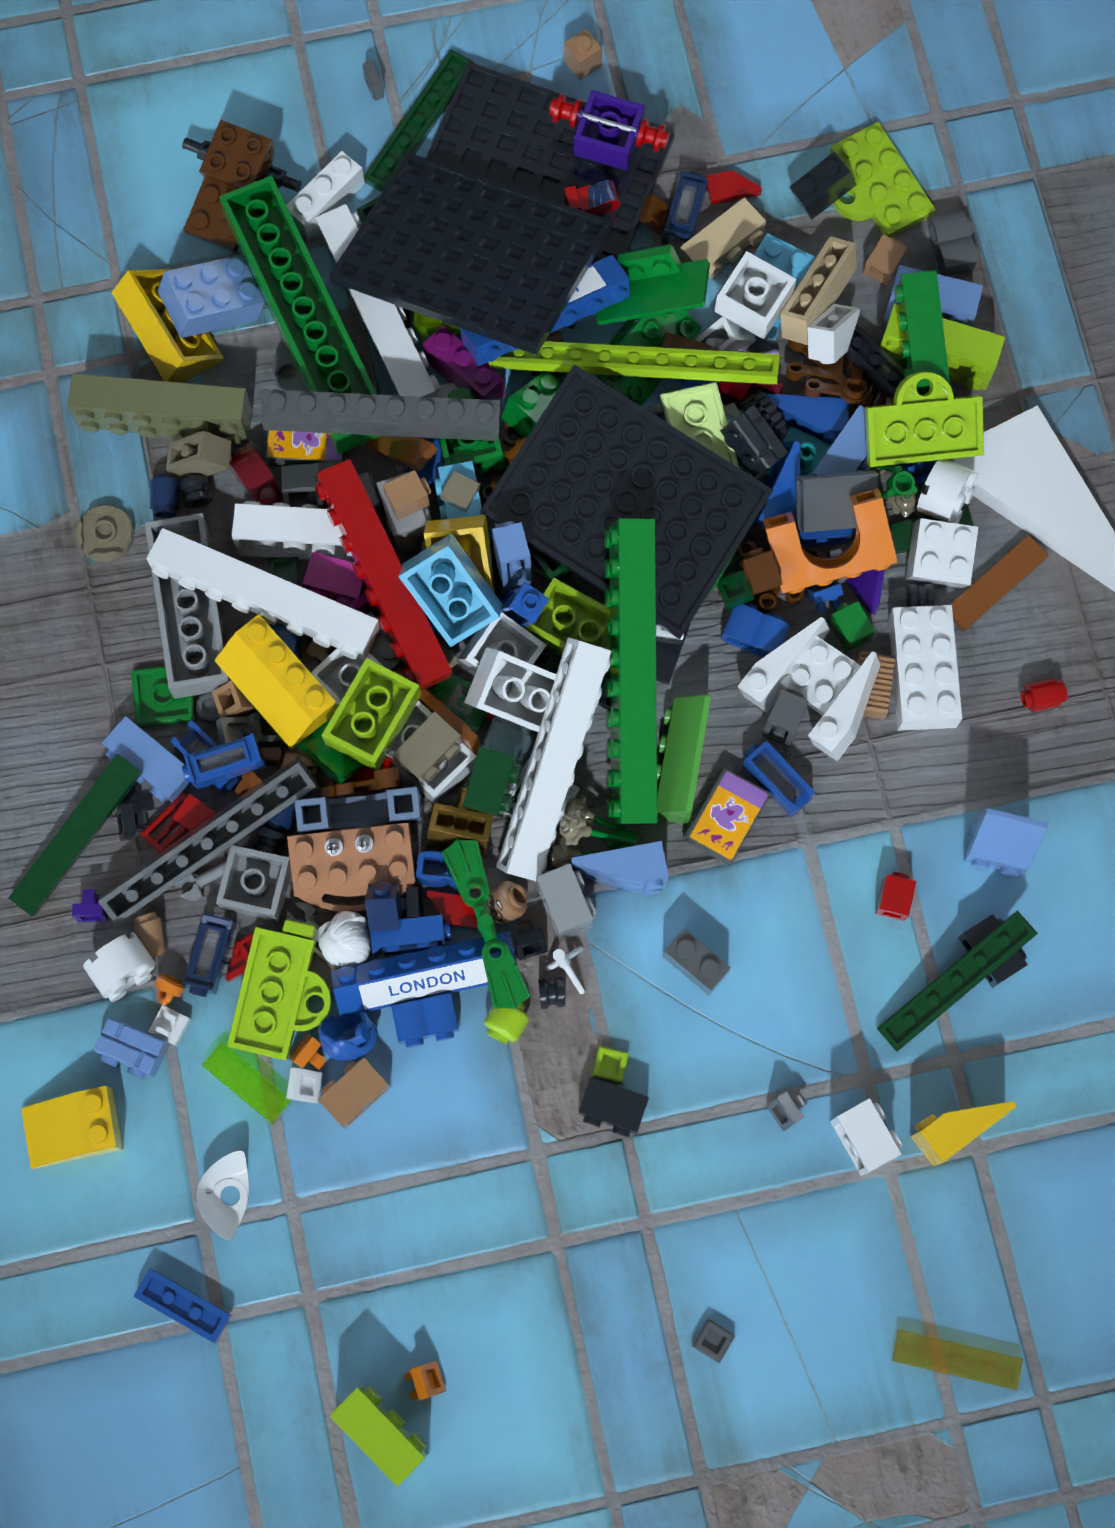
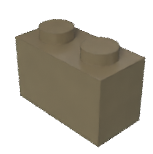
M201 431L171 442L168 447L166 471L187 478L193 475H204L207 477L227 470L231 461L232 441Z
M434 711L392 754L394 761L420 785L426 780L431 782L441 771L439 766L446 759L452 760L462 749L460 746L462 743L461 735Z

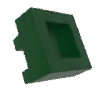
M743 570L724 577L717 583L727 610L754 600Z

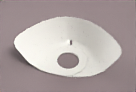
M243 1151L232 1152L211 1165L202 1176L197 1189V1205L203 1219L217 1235L229 1241L233 1239L240 1225L249 1196V1179L245 1153ZM227 1186H234L240 1192V1199L233 1206L225 1205L221 1200L220 1194Z

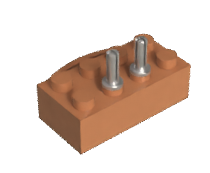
M410 821L296 833L287 836L294 897H298L311 905L332 911L366 910L365 903L359 905H337L324 902L322 896L324 894L343 897L366 895L368 884H374L379 881L399 882L401 895L406 891V888L411 887L417 880Z

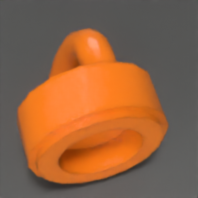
M165 973L158 974L154 985L158 988V1002L162 1005L169 1004L174 996L181 997L186 988L182 981Z

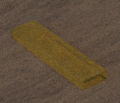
M897 1330L892 1361L1017 1391L1023 1363L1022 1358L903 1330Z

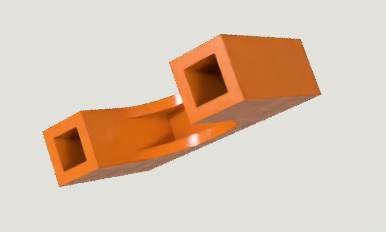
M878 488L849 496L856 522V536L852 545L844 553L836 557H815L802 547L792 512L763 519L769 545L783 583L780 586L782 594L787 592L790 594L799 593L805 587L813 585L825 586L831 584L835 579L843 577L855 578L860 576L862 572L872 569L877 571L885 570L891 564L898 563L883 498Z

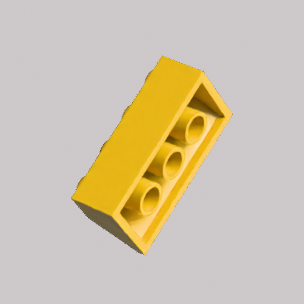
M170 269L128 270L111 293L164 381H188L224 360L209 332L180 338L158 293L164 271H169Z
M260 614L235 632L215 659L217 665L290 749H293L329 720L337 709L336 701Z

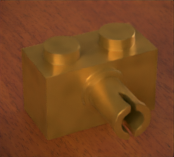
M467 788L459 790L456 807L434 803L426 845L447 849L456 839L477 840L481 857L485 858L493 815L475 812L463 806Z

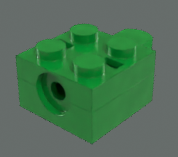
M544 371L508 398L501 418L522 438H527L564 379L559 381L550 371Z
M462 387L452 390L447 398L474 399V396L469 389ZM439 438L446 466L473 461L475 476L507 468L500 438H498V441H494V443L486 440Z

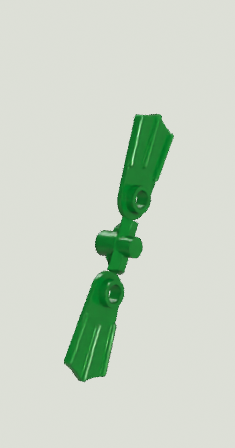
M456 839L453 844L442 851V856L464 903L474 909L478 930L482 934L484 942H487L482 949V959L493 1008L515 1010L523 1001L530 997V993L509 947L505 942L497 940L494 920L490 916L486 905L489 899V888L478 841ZM472 889H479L481 895L478 898L471 897L469 893ZM493 948H499L502 954L498 958H493L490 955V951Z

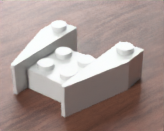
M820 617L756 662L738 685V688L746 699L766 713L776 702L781 689L786 691L791 689L803 694L804 699L809 701L808 706L822 715V718L809 733L808 737L815 747L835 761H838L856 737L881 664L876 653L873 651L864 663L859 665L825 642L823 639L830 629L825 619Z

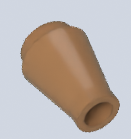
M156 911L134 918L135 926L132 928L150 956L155 957L166 953L162 920L158 918Z

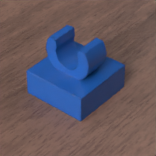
M836 580L825 586L813 585L805 587L808 599L816 603L817 610L822 614L826 613L824 608L826 601L831 600L833 607L836 608L840 605V600L837 597L844 595L841 584Z

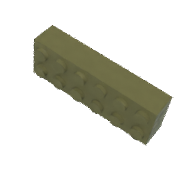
M72 373L67 404L78 427L87 432L109 430L117 435H125L127 432L138 433L144 437L166 435L170 439L179 440L205 431L232 441L231 445H238L241 442L249 443L253 414L245 388Z

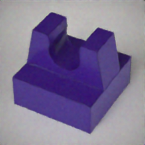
M83 889L82 903L72 904V916L78 923L108 922V914L99 904L98 899L100 895L96 894L95 889Z

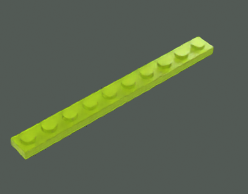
M545 341L537 355L521 349L513 350L489 362V366L497 369L569 373L575 364L589 374L777 384L780 354Z

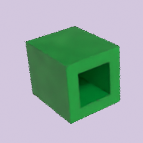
M858 601L851 605L848 602L843 603L833 610L834 613L829 624L845 652L872 639L875 630Z

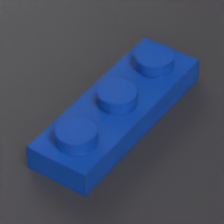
M149 1268L133 1296L213 1343H217L232 1316L230 1313Z

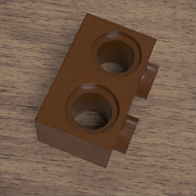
M759 548L743 555L745 560L741 561L739 566L745 574L753 596L783 585L772 551L764 553L763 548Z

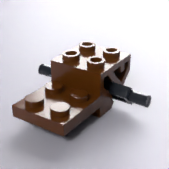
M220 119L211 142L205 140L203 143H200L188 137L183 140L182 148L197 153V159L203 160L199 172L204 178L183 228L186 234L236 253L239 246L223 215L219 196L271 175L278 189L283 186L298 193L301 188L302 181L288 177L287 171L272 166L275 143L268 137Z

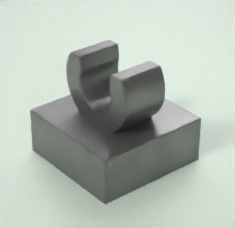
M786 1091L766 1105L782 1131H785L804 1118L799 1110L808 1103L801 1093L791 1099Z

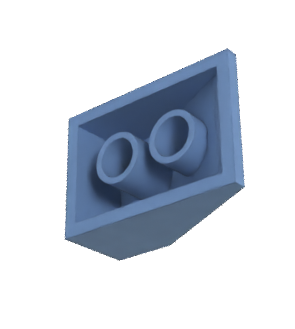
M987 808L971 826L964 861L970 862L971 867L980 870H989V867L1001 870L1000 873L1008 877L1023 875L1032 863L1047 829L1048 822Z
M662 841L571 858L573 871L579 870L582 878L635 893L644 892L645 896L661 893V888L666 887L669 877Z

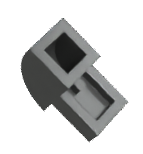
M252 713L248 717H223L216 721L220 745L246 737L252 733L259 739L260 745H257L258 748H271L283 742L282 738L260 713Z

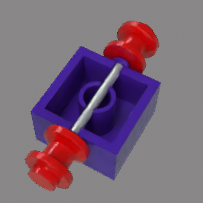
M591 90L584 109H582L583 100L577 99L575 103H570L566 101L564 94H560L558 99L553 98L549 115L553 116V122L558 123L563 118L569 120L570 127L576 128L578 121H580L574 136L575 156L627 171L635 146L641 148L644 143L653 145L654 152L657 153L660 148L665 149L667 146L670 132L666 131V124H661L658 128L650 126L649 119L644 118L645 105Z

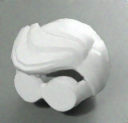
M353 911L339 912L331 921L323 924L318 930L319 947L325 959L337 969L344 966L363 964L367 960L371 951V937L366 926V919L361 914Z

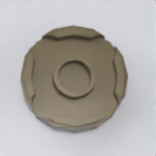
M105 504L92 507L86 511L87 513L77 522L75 532L77 543L85 555L100 562L114 561L125 555L132 546L135 535L133 523L128 515L114 505Z

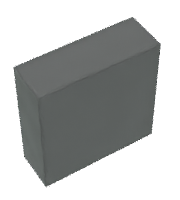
M372 60L363 63L364 80L372 98L375 101L384 98L382 82Z
M707 1319L692 1347L720 1364L735 1335Z

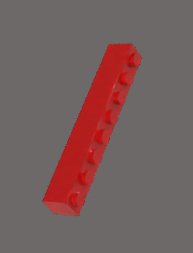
M348 459L318 472L317 483L314 484L317 495L321 501L326 500L330 508L327 510L329 520L333 527H339L343 535L339 537L341 545L346 553L351 552L355 560L352 563L357 578L359 580L364 579L368 589L365 590L366 597L371 606L376 605L380 613V616L377 617L383 632H389L393 640L390 643L393 654L397 660L402 659L406 667L403 670L405 678L418 684L421 691L449 679L452 670L423 609L399 578L402 566L351 460Z

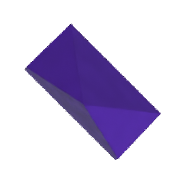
M872 569L862 572L858 577L848 578L845 581L869 614H876L879 608L885 570L877 571Z

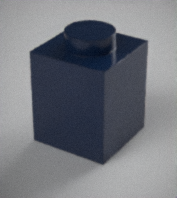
M379 881L374 884H368L365 905L369 931L400 930L403 910L399 882Z

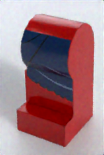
M610 180L577 189L575 186L564 188L565 205L597 216L612 212L620 206L614 182Z

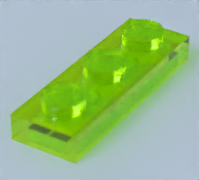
M223 1042L219 1044L202 1065L271 1124L278 1120L293 1101L286 1099V1094Z

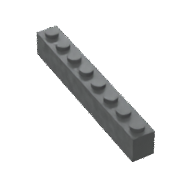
M263 389L261 419L264 430L498 441L500 400Z
M298 756L101 892L98 899L99 904L115 925L119 924L294 803L295 800L300 799L316 787L315 777Z

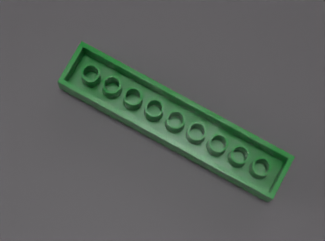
M272 175L219 196L223 215L307 391L377 395ZM328 433L337 455L381 437L378 435Z
M619 518L609 526V530H605L604 535L605 548H609V560H605V577L610 578V590L605 591V607L610 608V620L605 622V636L610 638L611 650L610 679L606 680L605 686L606 697H610L611 709L606 710V727H611V739L606 741V756L611 757V769H607L606 784L607 787H611V799H607L606 812L607 817H611V823H657L655 519Z

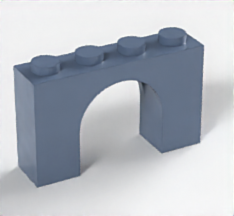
M418 787L386 790L385 793L356 797H321L295 800L297 829L303 833L423 820L421 796Z

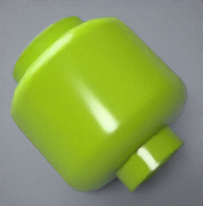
M521 1003L515 1010L505 1008L494 1009L492 1006L484 1020V1025L487 1028L486 1034L505 1045L508 1042L518 1041L529 1022V1016L523 1011L526 1006Z

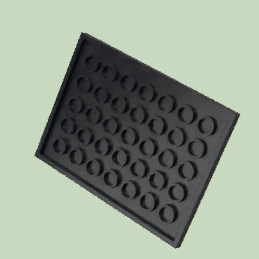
M574 364L480 510V514L486 515V518L498 525L508 521H513L514 523L522 522L526 541L529 545L604 592L610 590V578L605 577V560H609V548H605L604 544L605 530H609V526L619 518L655 519L656 625L680 639L770 497L773 489Z

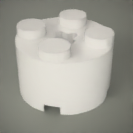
M947 459L937 460L926 480L925 485L927 487L925 493L920 495L917 511L939 521L958 524L963 513L961 510L963 504L968 505L974 494L975 488L973 486L977 480L978 473Z
M131 932L130 939L124 934L112 940L95 952L99 958L93 963L88 959L83 965L84 970L102 996L109 998L111 1002H115L127 993L126 989L136 983L137 986H141L152 978L151 971L155 968V961L137 935Z

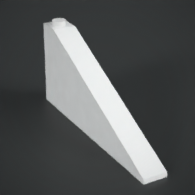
M1038 405L983 432L984 455L947 459L978 473L977 480L973 486L975 488L974 497L1115 592V531Z

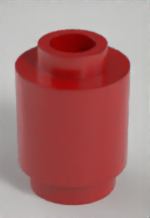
M1049 678L1025 684L1024 691L1020 693L1021 702L1024 708H1028L1032 713L1059 707L1061 703L1067 701L1065 683L1062 679Z

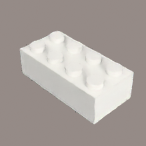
M255 501L235 504L232 539L239 556L261 558L298 557V560H310L312 552L355 562L351 552L346 553L341 545L339 537L343 535L338 526L333 527L327 514L329 509H319L318 506L310 504L303 505L302 508L290 507L286 503H274L273 506L261 505Z
M952 605L893 608L888 617L891 656L896 657L893 684L897 731L957 728L962 720Z
M486 647L464 703L539 732L556 674L501 651ZM598 700V701L595 703V705H594V708H593V711H592V717H593V714H594V712H595V709H596V707H597V704H598L599 700Z

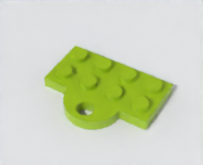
M879 122L830 147L829 152L832 154L835 151L851 171L857 184L846 193L853 197V203L844 204L838 199L832 204L834 209L844 218L853 221H864L873 218L882 234L890 238L934 216L936 209Z
M920 371L910 374L898 385L894 394L893 404L865 407L867 466L869 467L984 455L982 396L954 398L949 383L935 373ZM921 379H927L930 383L929 391L924 395H919L916 390L917 383Z
M255 927L227 1047L287 1061L294 1032L314 1029L320 1025L321 1021L328 1017L332 1008L330 987L320 975L309 971L316 944L315 940ZM313 995H319L324 1001V1007L319 1013L312 1012L308 1007V1000Z

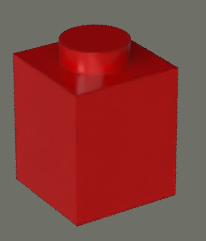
M892 872V875L887 874L882 881L875 914L905 921L910 914L917 881L909 880V875L900 872Z

